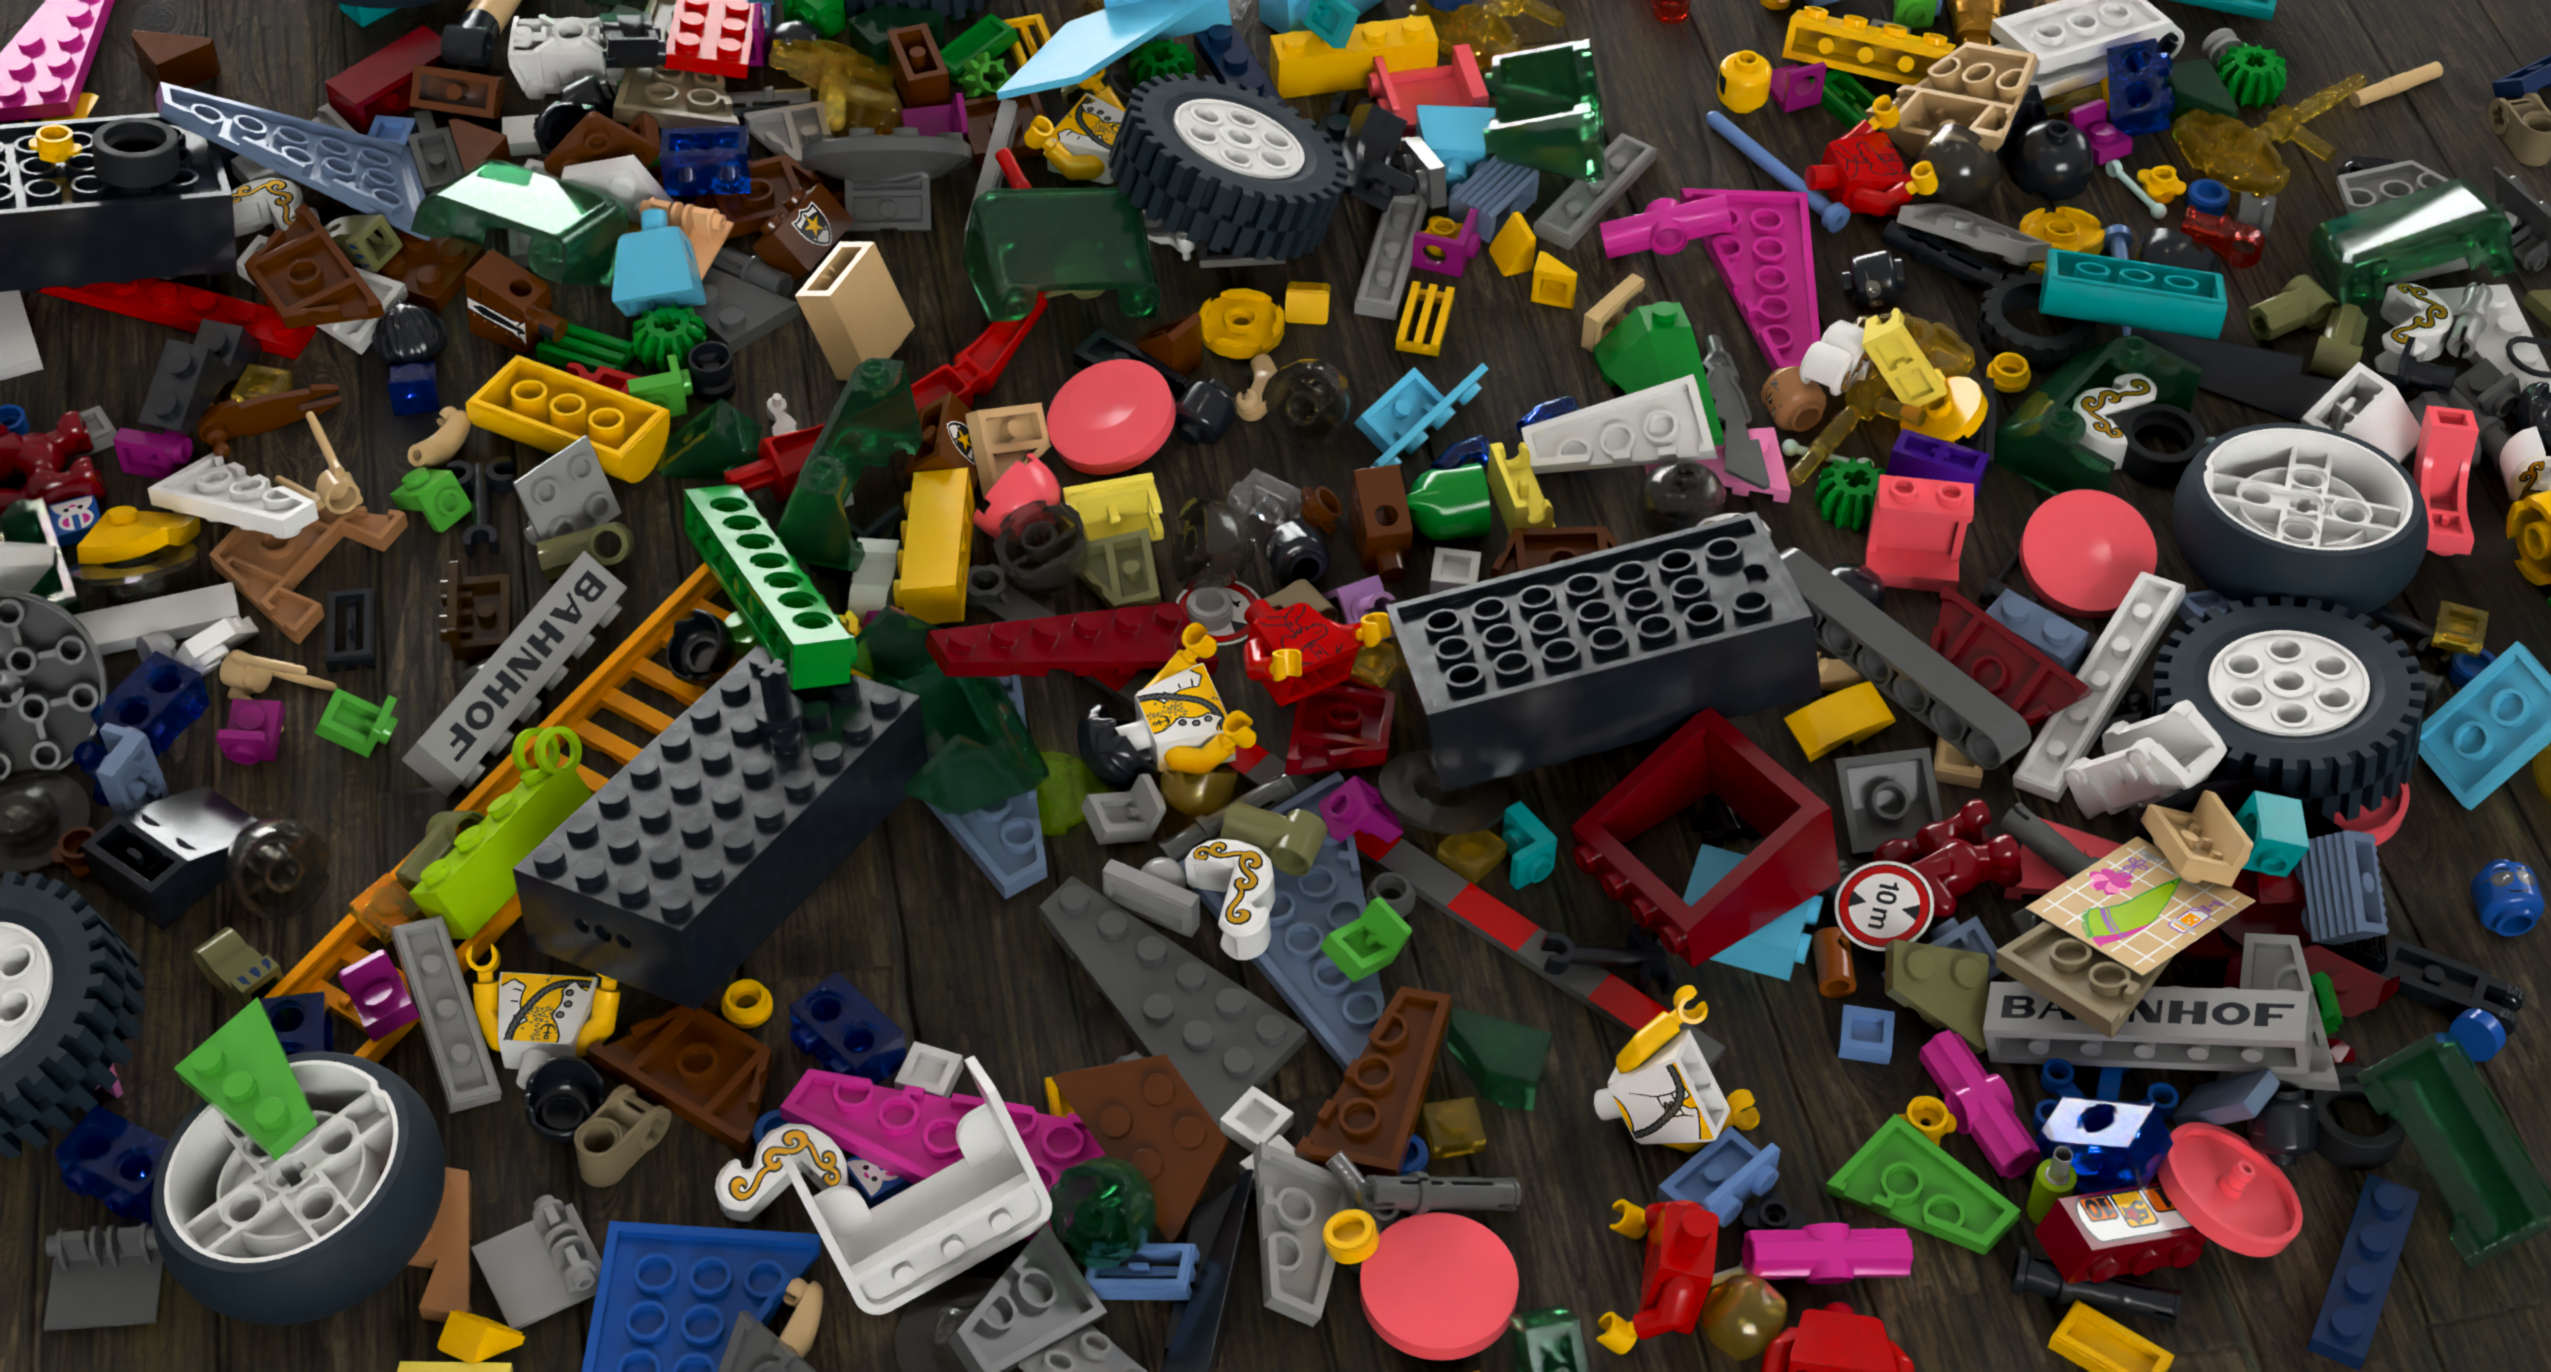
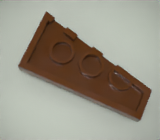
M1405 986L1399 988L1369 1034V1043L1358 1060L1355 1058L1352 1060L1345 1071L1344 1081L1332 1100H1326L1317 1114L1318 1121L1308 1137L1303 1136L1294 1150L1296 1157L1314 1165L1329 1168L1326 1163L1342 1150L1362 1175H1401L1452 1010L1451 995Z

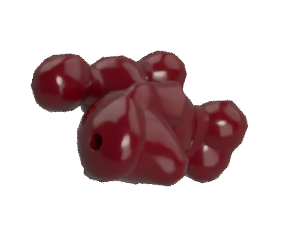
M69 410L62 414L57 423V428L47 433L30 432L19 435L15 432L10 433L9 428L0 423V483L16 477H27L25 487L20 490L0 489V521L16 520L33 507L47 509L50 504L85 495H95L96 500L107 495L103 477L99 469L95 470L91 456L77 458L71 464L68 471L62 472L67 457L74 454H85L95 449L90 430L78 410Z
M1980 798L1968 801L1961 807L1959 812L1946 820L1931 822L1921 827L1914 838H1892L1881 843L1875 849L1872 856V862L1894 861L1903 863L1915 869L1925 878L1934 897V913L1932 918H1949L1954 915L1958 898L1968 894L1983 882L1992 881L2003 888L2014 887L2022 882L2020 849L2011 834H2000L1993 839L1989 838L1984 826L1992 823L1991 815L1987 805Z

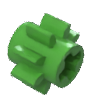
M984 52L977 54L976 60L963 61L962 64L966 70L963 76L957 80L963 84L967 92L965 98L971 99L977 96L980 98L997 95L996 92L1012 77L1007 74L1003 66L1005 60L1002 58L990 61L989 53Z

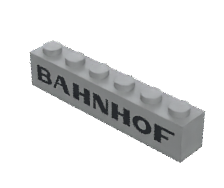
M583 551L401 760L446 797L459 784L468 790L486 769L479 762L489 751L496 757L514 736L507 728L515 719L524 724L542 702L535 697L543 686L551 692L569 671L563 665L566 659L572 655L578 660L596 640L589 633L598 623L601 627L605 628L623 607L616 601L627 587Z
M2019 981L1991 982L1983 1033L1989 1061L1996 1063L2045 1064L2049 1059L2061 1058L2076 1066L2258 1072L2270 1069L2272 1073L2309 1074L2313 1017L2310 991H2293L2289 989L2254 990L2233 987L2220 989L2151 986L2114 1037L2110 1039Z

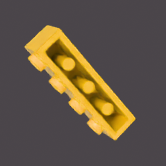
M1805 6L1804 10L1798 9L1790 18L1782 57L1811 64L1824 62L1828 68L1914 86L1928 77L1927 69L1953 52L1956 45L1947 43L1948 38L1940 34L1926 32L1923 34V37L1907 34L1908 28L1900 25L1887 23L1884 24L1883 28L1867 25L1868 19L1864 17L1844 15V18L1840 19L1828 16L1829 11L1824 8Z
M1429 15L1355 24L1345 48H1333L1312 30L1270 35V77L1273 86L1282 99L1332 93L1339 90L1347 91L1367 88V74L1373 73L1374 57H1383L1388 73L1437 67L1439 40Z
M968 467L914 472L912 489L904 494L905 512L908 520L901 521V539L904 549L897 551V566L901 578L895 579L893 582L895 605L897 608H904L908 626L937 625L940 623L964 621L974 525L972 519L976 505Z

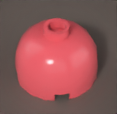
M1032 453L1026 454L1027 465L1018 460L989 490L984 498L991 505L985 514L977 509L973 515L972 522L999 542L1010 545L1024 544L1036 535L1043 540L1054 530L1060 521V518L1055 515L1061 502V488L1058 480L1051 470Z

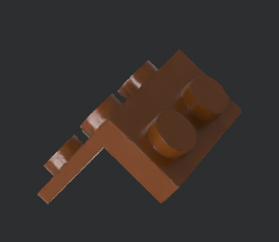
M589 112L544 159V169L547 173L561 179L564 166L628 155H635L641 164L647 168L662 152L657 119L642 112L626 128L599 112Z

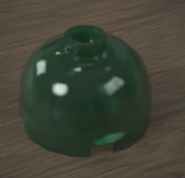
M1106 1155L1082 1160L1061 1172L1060 1174L1062 1175L1059 1181L1051 1186L1048 1194L1052 1201V1213L1049 1219L1053 1232L1061 1244L1068 1241L1072 1248L1080 1253L1073 1258L1081 1264L1096 1269L1116 1267L1128 1260L1148 1243L1157 1221V1199L1153 1187L1144 1173L1129 1161Z

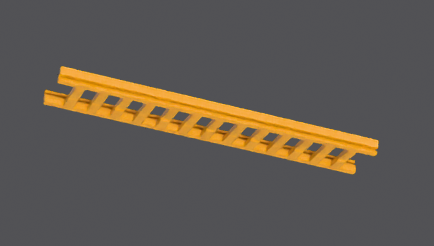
M704 562L538 727L545 729L552 726L568 727L577 734L581 743L609 755L618 763L626 766L643 749L589 721L602 707L639 725L656 736L675 721V719L620 691L632 677L657 690H662L672 695L676 700L688 706L697 701L707 691L706 689L678 680L671 671L650 661V659L662 647L666 649V645L673 636L675 621L692 617L694 609H701L711 613L724 622L732 614L709 602L722 586L707 564ZM734 659L733 664L730 666L727 672L730 669H732L739 661ZM536 735L526 742L524 756L526 762L532 768L539 769L534 756V745L538 737ZM554 735L561 748L567 740L562 735ZM546 746V755L548 758V747ZM512 753L453 811H476L486 817L489 814L487 811L488 806L499 796L511 792L522 781L520 779L521 772L515 766ZM560 753V759L556 767H563L569 758ZM580 763L575 769L593 795L609 781L608 778ZM459 826L457 827V833H456L457 837H458V835H460V828H459ZM416 847L261 1000L267 1014L271 1016L270 1021L281 1028L310 1000L330 1013L349 1021L354 1027L368 1034L350 996L327 981L343 965L348 967L371 955L372 953L361 947L377 931L392 939V927L411 923L395 914L412 898L396 883L397 877L395 873ZM518 892L471 939H466L458 949L453 947L462 975L471 968L466 959L468 948L471 945L475 947V962H477L491 947L490 944H494L522 915ZM396 968L409 991L403 971ZM419 1019L411 1021L374 1042L369 1038L354 1055L378 1064L413 1028Z

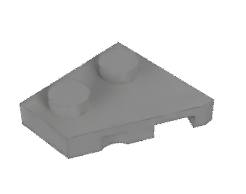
M823 101L743 113L746 130L776 156L787 154L798 161L803 169L817 171L802 163L801 148L808 143V135L831 134Z

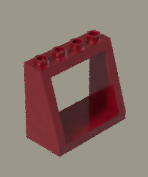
M1708 707L1693 716L1571 826L1576 846L1572 849V854L1581 871L1587 875L1592 873L1601 882L1604 890L1612 900H1621L1630 909L1632 916L1641 927L1645 928L1648 926L1659 936L1661 943L1670 954H1678L1692 968L1841 880L1831 807L1712 707ZM1714 793L1766 840L1690 907L1622 844L1706 795Z

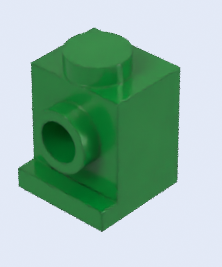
M782 0L784 21L804 20L814 24L820 30L825 40L846 29L844 0Z

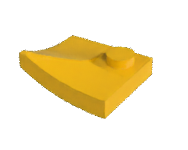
M117 506L108 509L78 544V563L101 564L119 562L146 555L165 545H185L200 533L199 516L187 513L137 511L132 506Z

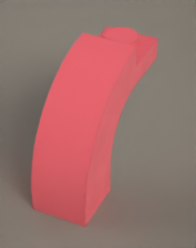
M2427 405L2420 430L2413 471V479L2425 501L2429 521L2426 550L2441 556H2452L2455 553L2471 555L2475 538L2467 513V485L2479 429L2472 410Z

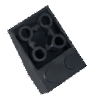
M206 785L119 813L82 843L81 848L94 883L162 930H165L271 840L275 833L274 830Z

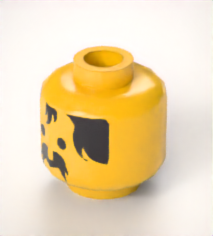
M1743 50L1728 55L1721 62L1716 90L1719 100L1730 110L1737 113H1749L1762 107L1767 102L1772 78L1770 63L1763 56L1750 50Z

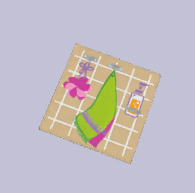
M2137 836L2025 908L2143 976L2254 903L2255 900L2230 886L2201 880L2200 883H2192L2180 878L2172 870L2173 866L2162 850Z

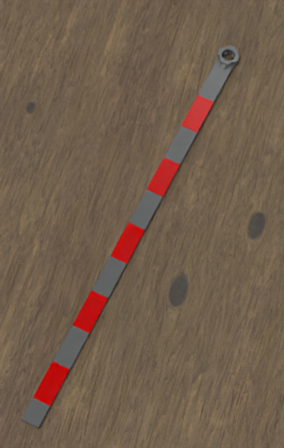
M995 564L987 566L974 565L969 568L966 605L970 609L985 613L997 622L1057 616L1009 585L1006 571ZM1093 669L1091 676H1081L1134 711V696L1153 679L1152 676L1141 669L1136 670L1135 676H1117L1114 669ZM1256 743L1247 749L1236 745V760L1218 765L1253 789L1276 777L1280 772L1285 774L1286 767L1284 761ZM1304 774L1288 775L1298 794L1316 784L1315 781ZM1360 829L1353 833L1359 858L1382 873L1396 872L1402 874L1409 880L1417 896L1630 1035L1634 1036L1662 1011L1668 1014L1671 1012L1601 966L1571 964L1565 973L1559 975L1545 972L1544 965L1549 955H1558L1555 952L1541 951L1540 949L1545 934L1549 932L1400 836L1388 844L1372 833L1364 834ZM1683 1022L1679 1026L1681 1031L1690 1029L1711 1069L1724 1055L1726 1047L1691 1024Z

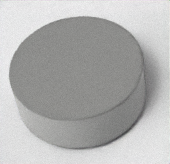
M1204 586L1197 588L1187 598V618L1191 623H1200L1207 628V631L1221 630L1233 618V599L1226 590L1220 587Z

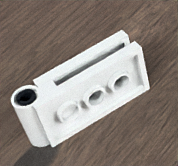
M2060 0L1992 20L1990 34L2001 43L1994 45L1995 47L2036 54L2038 61L2030 85H2038L2042 100L2099 83L2110 75H2126L2146 69L2150 59L2158 64L2166 63L2179 53L2185 39L2184 32L2147 0Z

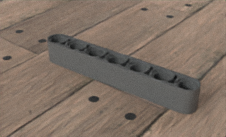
M1789 547L1779 553L1813 615L1817 643L1838 659H1841L1864 679L1871 681L1881 692L1983 769H1997L2029 745L2031 742L2030 728L2016 711L1803 551Z

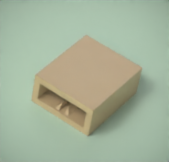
M839 242L795 295L837 380L872 381L879 375L882 367L893 353L901 347L904 339L915 327L875 242Z

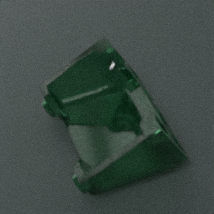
M1590 39L1492 56V72L1485 73L1489 98H1497L1498 113L1497 117L1490 118V127L1483 128L1487 153L1495 152L1498 161L1588 183L1605 180L1604 114Z
M487 159L426 196L418 205L411 231L430 238L454 237L483 243L485 236L483 234L487 230L492 228H510L531 236L527 258L531 269L541 277L558 283L611 287L615 272L618 239L626 233L628 214L622 202L615 198L506 161Z
M2469 178L2451 179L2447 182L2322 222L2309 236L2310 256L2328 294L2337 301L2338 308L2345 303L2359 306L2364 315L2363 308L2373 296L2376 301L2385 298L2383 283L2463 257L2470 270L2478 268L2479 263L2488 266L2493 278L2515 271L2511 224L2504 210Z
M1118 187L993 189L980 194L975 199L971 208L962 264L990 322L1016 321L1026 317L1035 306L1038 291L1118 289L1117 304L1123 314L1133 318L1157 317L1160 303L1159 285L1142 209L1135 208L1129 202L1132 195L1123 194Z
M869 358L857 365L846 383L798 475L775 530V535L781 537L783 546L790 555L795 556L797 562L853 572L858 571L865 557L862 542L852 538V530L844 509V505L865 464L887 468L890 462L889 455L902 449H906L907 454L916 455L924 440L905 361Z

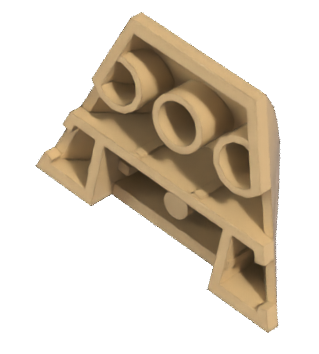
M1966 42L1927 69L1928 77L1914 86L1904 84L1896 90L1897 97L1891 102L1892 107L1894 105L1898 106L1900 113L1899 123L1892 128L1885 129L1879 127V129L1885 132L1910 157L1979 170L2003 145L2013 118L2032 80L2038 61L2035 53ZM1872 106L1865 110L1866 117L1869 120L1874 116Z

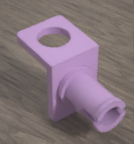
M1379 574L1322 593L1326 599L1338 598L1346 624L1359 623L1363 616L1370 613H1387L1386 606L1389 605L1390 601L1396 600L1392 594L1384 591Z

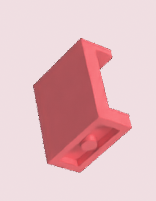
M1469 44L1453 45L1452 65L1388 73L1383 57L1380 56L1373 58V73L1367 74L1368 93L1370 98L1376 97V105L1408 121L1402 137L1405 138L1406 136L1415 137L1417 105L1488 108L1489 94Z
M1879 475L1864 551V565L1880 576L1884 587L1941 592V589L1946 584L1957 592L1960 555L1967 525L1972 522L1974 515V484Z

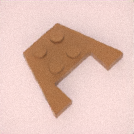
M356 506L348 513L335 514L329 511L328 508H322L317 510L319 519L302 528L298 535L286 539L275 538L272 534L260 531L242 530L239 526H235L209 553L212 567L228 582H233L234 587L293 642L300 644L325 615L321 603L292 591L343 537H348L384 552L407 528L408 522L404 512L389 509L387 515L368 513L367 507Z
M445 1167L444 1191L437 1216L425 1241L407 1264L433 1269L419 1306L422 1319L446 1323L451 1310L455 1311V1309L472 1313L470 1303V1286L472 1285V1266L470 1263L472 1181L468 1170Z

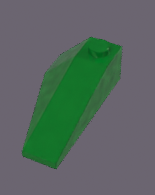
M1662 301L1653 305L1636 307L1593 347L1592 355L1603 380L1611 387L1618 385L1628 395L1694 374L1714 446L1724 445V435L1694 333L1681 303Z

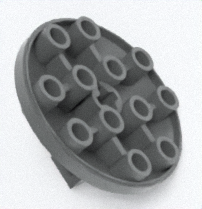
M915 127L893 128L892 135H877L873 128L849 129V137L834 138V135L812 134L808 135V143L801 148L803 164L825 175L845 181V210L855 220L846 230L847 233L881 232V230H897L898 232L932 231L931 180L947 175L972 161V146L964 141L963 133L943 132L938 133L937 137L920 136L918 128Z
M0 590V785L48 777L75 760L95 736L104 716L108 695L107 673L101 652L84 625L60 605L35 594L14 590ZM33 768L48 770L29 778L3 780L11 772Z

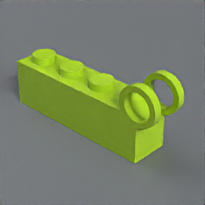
M552 726L546 729L540 727L528 728L516 737L512 747V757L515 766L521 772L520 779L522 781L511 792L496 798L487 808L489 814L478 825L472 826L458 835L454 841L456 847L444 859H439L426 867L420 875L422 881L409 893L427 918L443 915L450 939H471L517 892L513 868L593 796L592 792L575 771L581 761L582 745L579 737L572 729L565 726ZM555 734L562 735L570 746L569 760L561 768L556 767L560 759V747L554 736ZM535 735L538 737L534 745V756L539 769L532 768L526 762L524 756L526 742ZM546 746L548 747V758L546 755Z

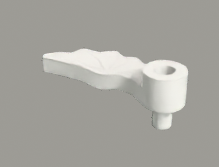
M1178 230L1175 234L1168 231L1166 235L1161 237H1152L1148 234L1143 236L1135 235V237L1152 240L1159 244L1174 246L1177 251L1182 253L1183 260L1185 261L1191 259V252L1195 250V243L1186 240L1188 233L1183 231L1180 232Z
M779 393L773 394V397L767 401V416L775 421L772 427L773 436L797 431V422L786 413L787 403Z

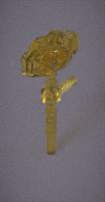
M1418 0L1409 7L1408 17L1429 15L1439 40L1438 51H1441L1448 59L1452 60L1453 45L1469 44L1478 68L1490 66L1493 70H1504L1521 57L1522 41L1518 35L1515 36L1513 34L1512 28L1502 18L1503 16L1509 14L1514 17L1523 11L1557 29L1565 21L1564 13L1537 0H1491L1483 7L1475 3L1459 5L1457 10L1449 12L1438 11L1426 0Z
M783 39L772 41L769 66L777 70L785 69L788 72V76L818 90V101L824 102V113L831 130L839 131L845 125V100L893 112L896 95L889 94L893 81V71L891 68L884 64L877 66L872 58L858 53L852 47L834 41L821 39L813 41L793 39L791 43H785Z
M2356 73L2336 85L2328 86L2321 92L2309 97L2308 100L2298 103L2294 109L2283 104L2269 113L2265 123L2254 129L2234 118L2221 114L2211 116L2205 110L2194 109L2176 119L2172 136L2176 142L2180 143L2181 152L2194 169H2202L2204 174L2210 179L2217 180L2228 189L2239 193L2241 191L2252 192L2255 197L2264 198L2267 195L2272 196L2286 188L2291 173L2288 167L2282 164L2281 156L2271 142L2277 140L2282 144L2291 139L2324 162L2329 163L2335 157L2337 149L2301 126V123L2308 122L2315 118L2316 115H2320L2329 108L2340 104L2352 92L2364 88L2367 81L2363 74Z
M1891 313L1881 314L1879 318L1882 324L1886 323L1892 315ZM1902 313L1904 316V326L1933 369H1940L1945 378L1965 377L1975 366L1974 348L1967 342L1963 343L1960 336L1941 322L1930 324L1925 319L1911 316L1910 313ZM1859 316L1853 325L1865 329L1866 319L1873 316ZM1875 365L1873 374L1866 382L1857 380L1845 394L1846 408L1838 412L1832 419L1831 424H1828L1822 430L1820 437L1815 438L1809 445L1808 451L1787 473L1788 481L1794 486H1801L1820 463L1830 457L1834 448H1837L1844 441L1845 435L1851 433L1859 419L1870 422L1876 414L1921 427L1926 420L1927 411L1882 397L1890 386Z

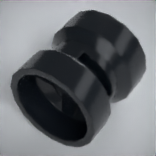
M716 341L703 342L693 347L688 354V363L692 374L691 382L694 396L698 400L709 404L722 403L729 400L737 389L735 373L732 371L734 366L730 348Z

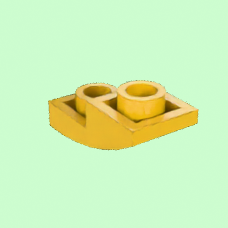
M1871 681L1828 695L1784 718L1786 726L1810 763L1849 740L1855 746L1896 722L1895 717Z

